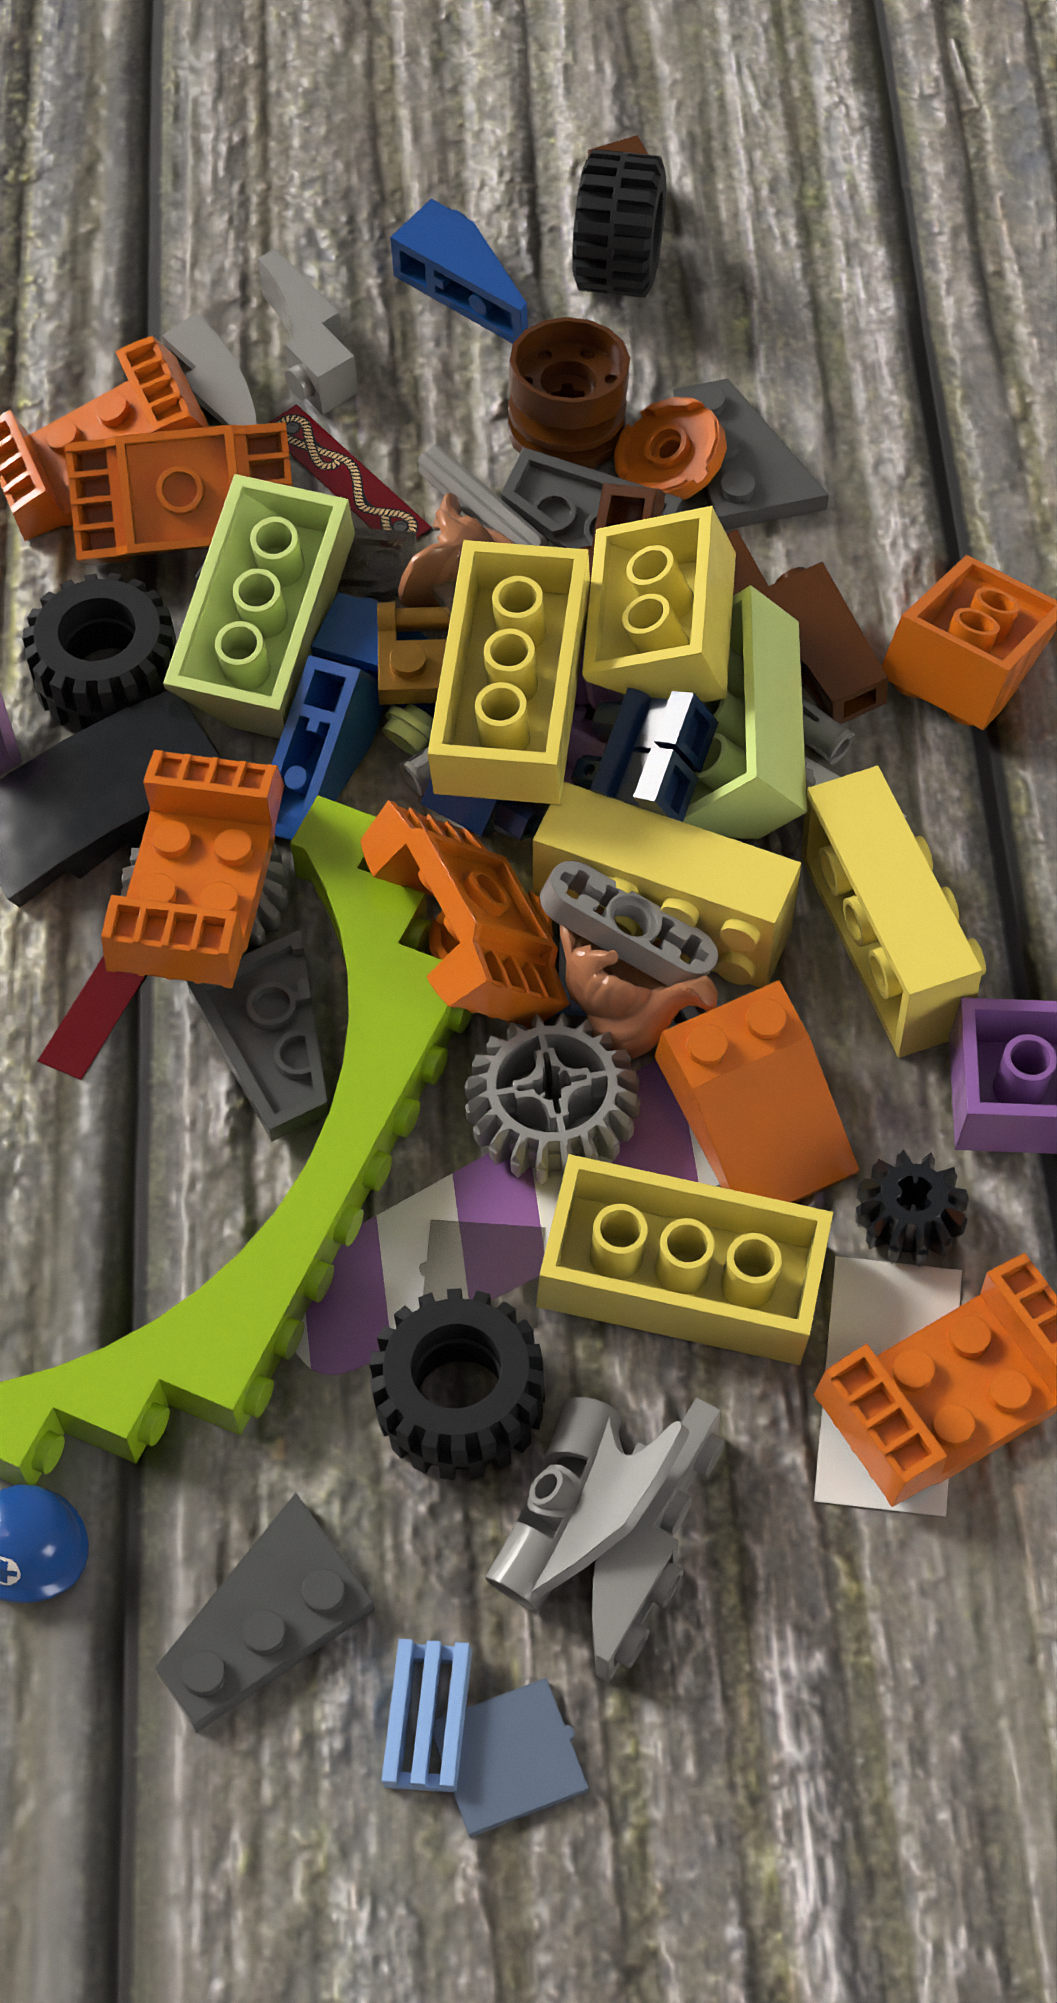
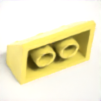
M713 506L596 529L582 675L586 682L622 694L626 693L627 688H634L643 691L652 698L669 699L671 691L695 693L702 703L727 698L736 552Z

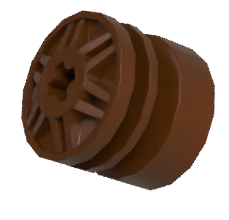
M562 317L544 320L524 330L513 343L509 360L510 398L508 403L507 432L513 448L519 454L524 447L590 469H594L612 459L619 435L625 428L630 356L624 341L610 328L588 319Z

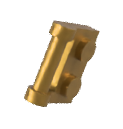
M396 602L377 603L379 705L436 703L447 639L397 641V632L448 631L452 607L396 608Z

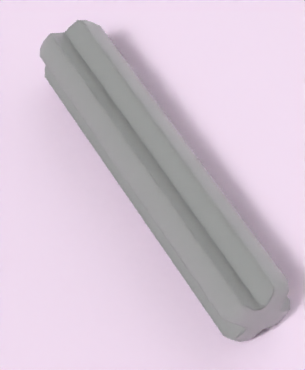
M434 445L427 452L421 453L417 460L419 473L444 495L447 493L456 495L462 511L469 517L476 518L484 527L504 534L516 544L546 545V538L442 447Z

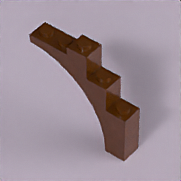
M738 530L727 533L736 552L733 596L751 585L799 621L801 684L818 708L839 724H843L886 704L888 677L823 561L807 569L804 567L793 568L782 574L774 584L768 586ZM584 546V547L579 548V549H588V555H589V558H590V552H591V547H592V546Z

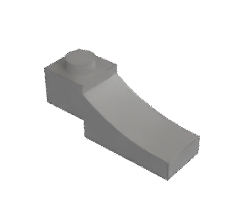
M273 249L257 258L263 298L275 310L291 337V341L285 344L288 370L285 371L286 381L298 399H307L324 415L359 394L355 357L343 345L340 312L279 251Z

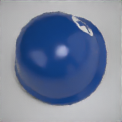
M18 1484L1 1489L0 1600L12 1603H33L48 1600L64 1593L80 1578L88 1559V1535L78 1512L61 1495L40 1486Z

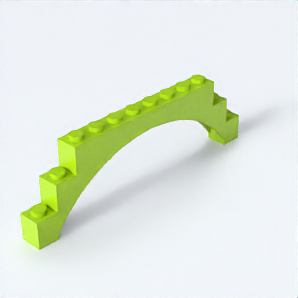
M317 796L290 842L296 877L312 883L331 919L348 975L349 1019L343 1065L331 1109L306 1165L276 1211L246 1246L197 1291L154 1321L104 1348L47 1370L0 1382V1479L14 1485L35 1486L42 1473L49 1474L57 1465L65 1444L64 1433L137 1464L146 1445L154 1446L163 1435L170 1415L168 1405L240 1436L250 1417L259 1418L266 1409L274 1388V1381L271 1378L282 1358L289 1360L296 1352L303 1336L304 1322L302 1319L312 1300L319 1303L326 1295L334 1275V1265H332L335 1256L341 1245L350 1246L355 1240L363 1221L364 1211L361 1209L370 1190L377 1192L384 1185L392 1165V1155L390 1152L399 1136L406 1138L412 1132L420 1112V1101L418 1100L426 1084L435 1085L438 1082L448 1058V1049L446 1047L454 1031L462 1033L468 1026L473 1014L467 1009L449 1007L438 996L426 977L442 960L424 953L429 944V931L433 924L432 921L428 920L425 893L407 886H400L375 878L368 868L360 840L376 816Z

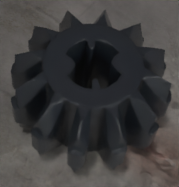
M904 1149L897 1155L895 1167L878 1159L877 1163L872 1167V1179L863 1178V1181L858 1185L856 1197L861 1204L856 1207L855 1222L858 1227L868 1229L865 1241L869 1249L885 1244L889 1245L888 1258L891 1264L901 1258L902 1252H910L913 1260L919 1267L926 1263L929 1250L945 1257L951 1251L952 1237L960 1238V1235H963L965 1232L967 1218L962 1212L967 1209L969 1202L967 1190L955 1187L958 1177L955 1173V1167L938 1172L934 1170L935 1158L932 1152L922 1159L921 1164L912 1163L911 1158ZM902 1205H907L908 1210L904 1209ZM916 1207L920 1208L922 1211H916Z

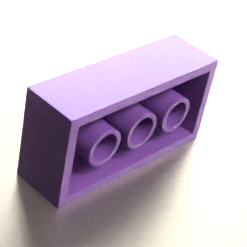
M961 997L949 1034L955 1150L1057 1154V1001Z

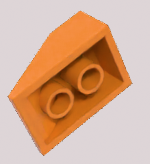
M966 555L902 614L881 666L888 677V681L893 683L895 688L902 694L912 698H922L945 710L954 721L963 725L976 726L984 730L1007 705L1056 632L1057 600Z
M780 980L662 1031L654 1057L722 1188L796 1203L858 1175L860 1171L810 1036Z

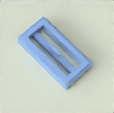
M413 1639L398 1640L382 1772V1783L385 1788L457 1792L472 1649L469 1643L455 1642V1646H443L441 1641L427 1640L426 1645L415 1644ZM415 1662L424 1663L412 1772H402ZM441 1664H452L441 1773L431 1774L428 1772Z

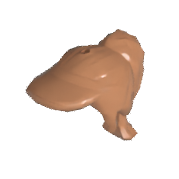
M447 493L443 497L439 509L435 512L436 517L433 522L434 529L441 531L437 536L439 543L431 544L412 556L400 580L398 588L400 604L408 608L452 607L463 540L516 543L508 539L504 534L484 527L476 518H471L468 515L461 516L462 507L457 496Z
M598 905L595 912L602 915L605 909ZM560 924V937L566 957V988L570 997L587 1014V1019H589L593 1026L592 1038L610 1031L612 1046L609 1051L626 1049L631 1059L637 1058L649 1052L659 1042L662 1031L669 1028L681 1009L688 1005L699 1006L706 1011L717 1007L718 992L714 982L708 976H701L669 987L620 959L615 950L606 951ZM663 940L654 941L652 945L658 948Z

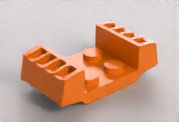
M150 336L135 341L115 351L128 381L29 435L11 409L0 415V486L24 541H28L60 526H73L64 443L105 439L118 435L210 427L176 356L155 337Z
M286 422L222 425L118 435L105 439L64 443L76 559L86 564L132 561L131 556L208 549L234 474L293 487Z
M154 750L143 781L150 813L126 897L110 896L103 924L101 941L106 971H119L138 974V976L148 975L166 978L167 980L177 979L192 981L196 984L206 983L233 988L242 955L248 948L274 846L275 828L284 790V782L277 765Z
M388 800L360 840L363 854L373 877L400 886H407L434 896L445 914V927L460 943L426 976L438 996L449 1007L467 1009L470 1013H481L492 1019L499 1018L505 1020L507 1023L512 1021L528 1029H531V1021L536 1013L543 1021H546L567 1007L569 1001L555 968L558 948L507 858L488 851L475 833L466 828L456 827L450 821L442 822L436 820L430 814L427 816L419 814L413 808L405 809L399 807L395 802Z
M1022 1253L987 1272L980 1295L876 1356L869 1345L865 1344L824 1372L814 1392V1397L822 1405L835 1427L843 1435L851 1450L857 1455L891 1507L931 1485L939 1484L1057 1412V1294L1026 1253Z

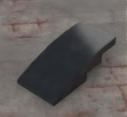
M169 690L120 710L62 740L0 779V887L7 900L18 907H22L67 871L81 879L126 843H129L134 848H140L150 813L143 781L154 750L223 759L186 700Z

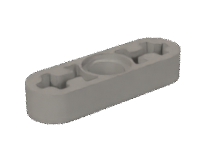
M565 861L558 864L541 890V906L551 919L606 951L615 950L620 959L669 987L701 976H708L717 963L718 951L716 945L706 933L660 911V906L634 891L626 893L616 888V881L584 863ZM567 890H574L579 894L578 898L570 897L566 893ZM599 904L605 907L602 915L595 912ZM626 916L633 919L642 928L643 936L635 937L624 933L616 925L614 917ZM656 937L663 940L658 948L652 945ZM681 953L690 958L689 964L679 958Z

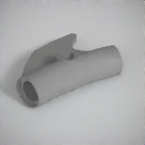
M586 1397L566 1400L562 1405L557 1425L540 1471L531 1484L529 1496L508 1538L486 1574V1581L516 1603L532 1611L539 1612L551 1590L585 1569L633 1530L663 1485L689 1436V1430L681 1422L675 1421L642 1451L633 1455L624 1454L619 1437L622 1416L616 1409L607 1403Z

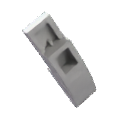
M697 1397L681 1422L689 1430V1436L663 1485L633 1530L596 1559L592 1606L593 1649L596 1677L607 1683L611 1681L620 1664L631 1668L635 1663L649 1635V1629L642 1626L655 1603L663 1608L669 1603L680 1583L684 1570L676 1566L679 1540L664 1533V1530L674 1535L679 1529L692 1502V1497L685 1493L697 1473L706 1477L711 1473L725 1445V1439L719 1436L721 1410ZM638 1442L631 1455L642 1451L646 1446Z

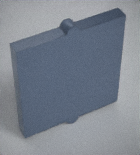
M547 1678L465 1709L457 1792H453L469 1838L589 1792L587 1782L571 1743L575 1739L574 1729L569 1725H564ZM447 1715L434 1720L433 1738L441 1760Z

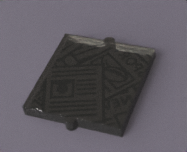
M431 1220L427 1261L419 1266L420 1274L425 1277L423 1295L432 1292L435 1301L448 1299L447 1289L462 1288L463 1299L473 1300L476 1290L491 1294L492 1307L497 1308L505 1301L516 1309L517 1323L526 1319L532 1328H538L539 1307H536L539 1274L543 1262L546 1227Z

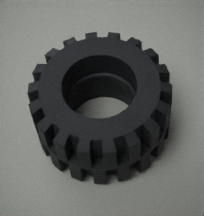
M594 149L587 158L578 189L572 245L573 276L579 291L645 298L652 288L660 256L666 202V170L659 155Z
M96 573L84 575L85 581L76 584L70 579L60 584L61 591L57 594L50 591L47 592L40 599L42 609L32 608L27 617L29 627L23 629L22 639L25 646L24 653L39 702L45 711L50 710L52 719L61 726L70 722L71 729L74 732H80L120 710L167 691L163 682L177 644L171 614L168 606H163L162 597L155 590L147 592L145 583L135 578L125 583L123 576L120 574L109 573L107 579H98ZM107 648L123 649L119 654L105 660H82L87 655L98 650Z
M462 1288L447 1289L448 1299L435 1301L431 1292L418 1297L420 1308L412 1312L404 1305L394 1314L396 1329L384 1326L377 1337L379 1351H372L369 1365L372 1375L370 1384L378 1423L383 1436H389L392 1450L401 1459L411 1454L413 1468L424 1474H427L432 1465L438 1466L440 1479L455 1480L456 1470L469 1469L471 1480L485 1477L484 1465L491 1462L495 1464L499 1471L511 1464L510 1450L512 1448L524 1453L532 1443L531 1428L539 1430L543 1419L542 1403H545L543 1357L540 1344H535L534 1330L526 1319L517 1323L516 1309L503 1301L497 1308H494L491 1303V1294L476 1290L473 1300L463 1299ZM454 1361H469L480 1364L489 1369L498 1379L496 1386L487 1397L474 1405L464 1408L438 1406L427 1400L419 1392V1389L425 1378L433 1370Z

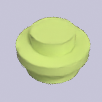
M407 704L404 709L391 706L385 714L388 721L382 728L384 735L396 746L412 756L428 747L433 718L413 704Z

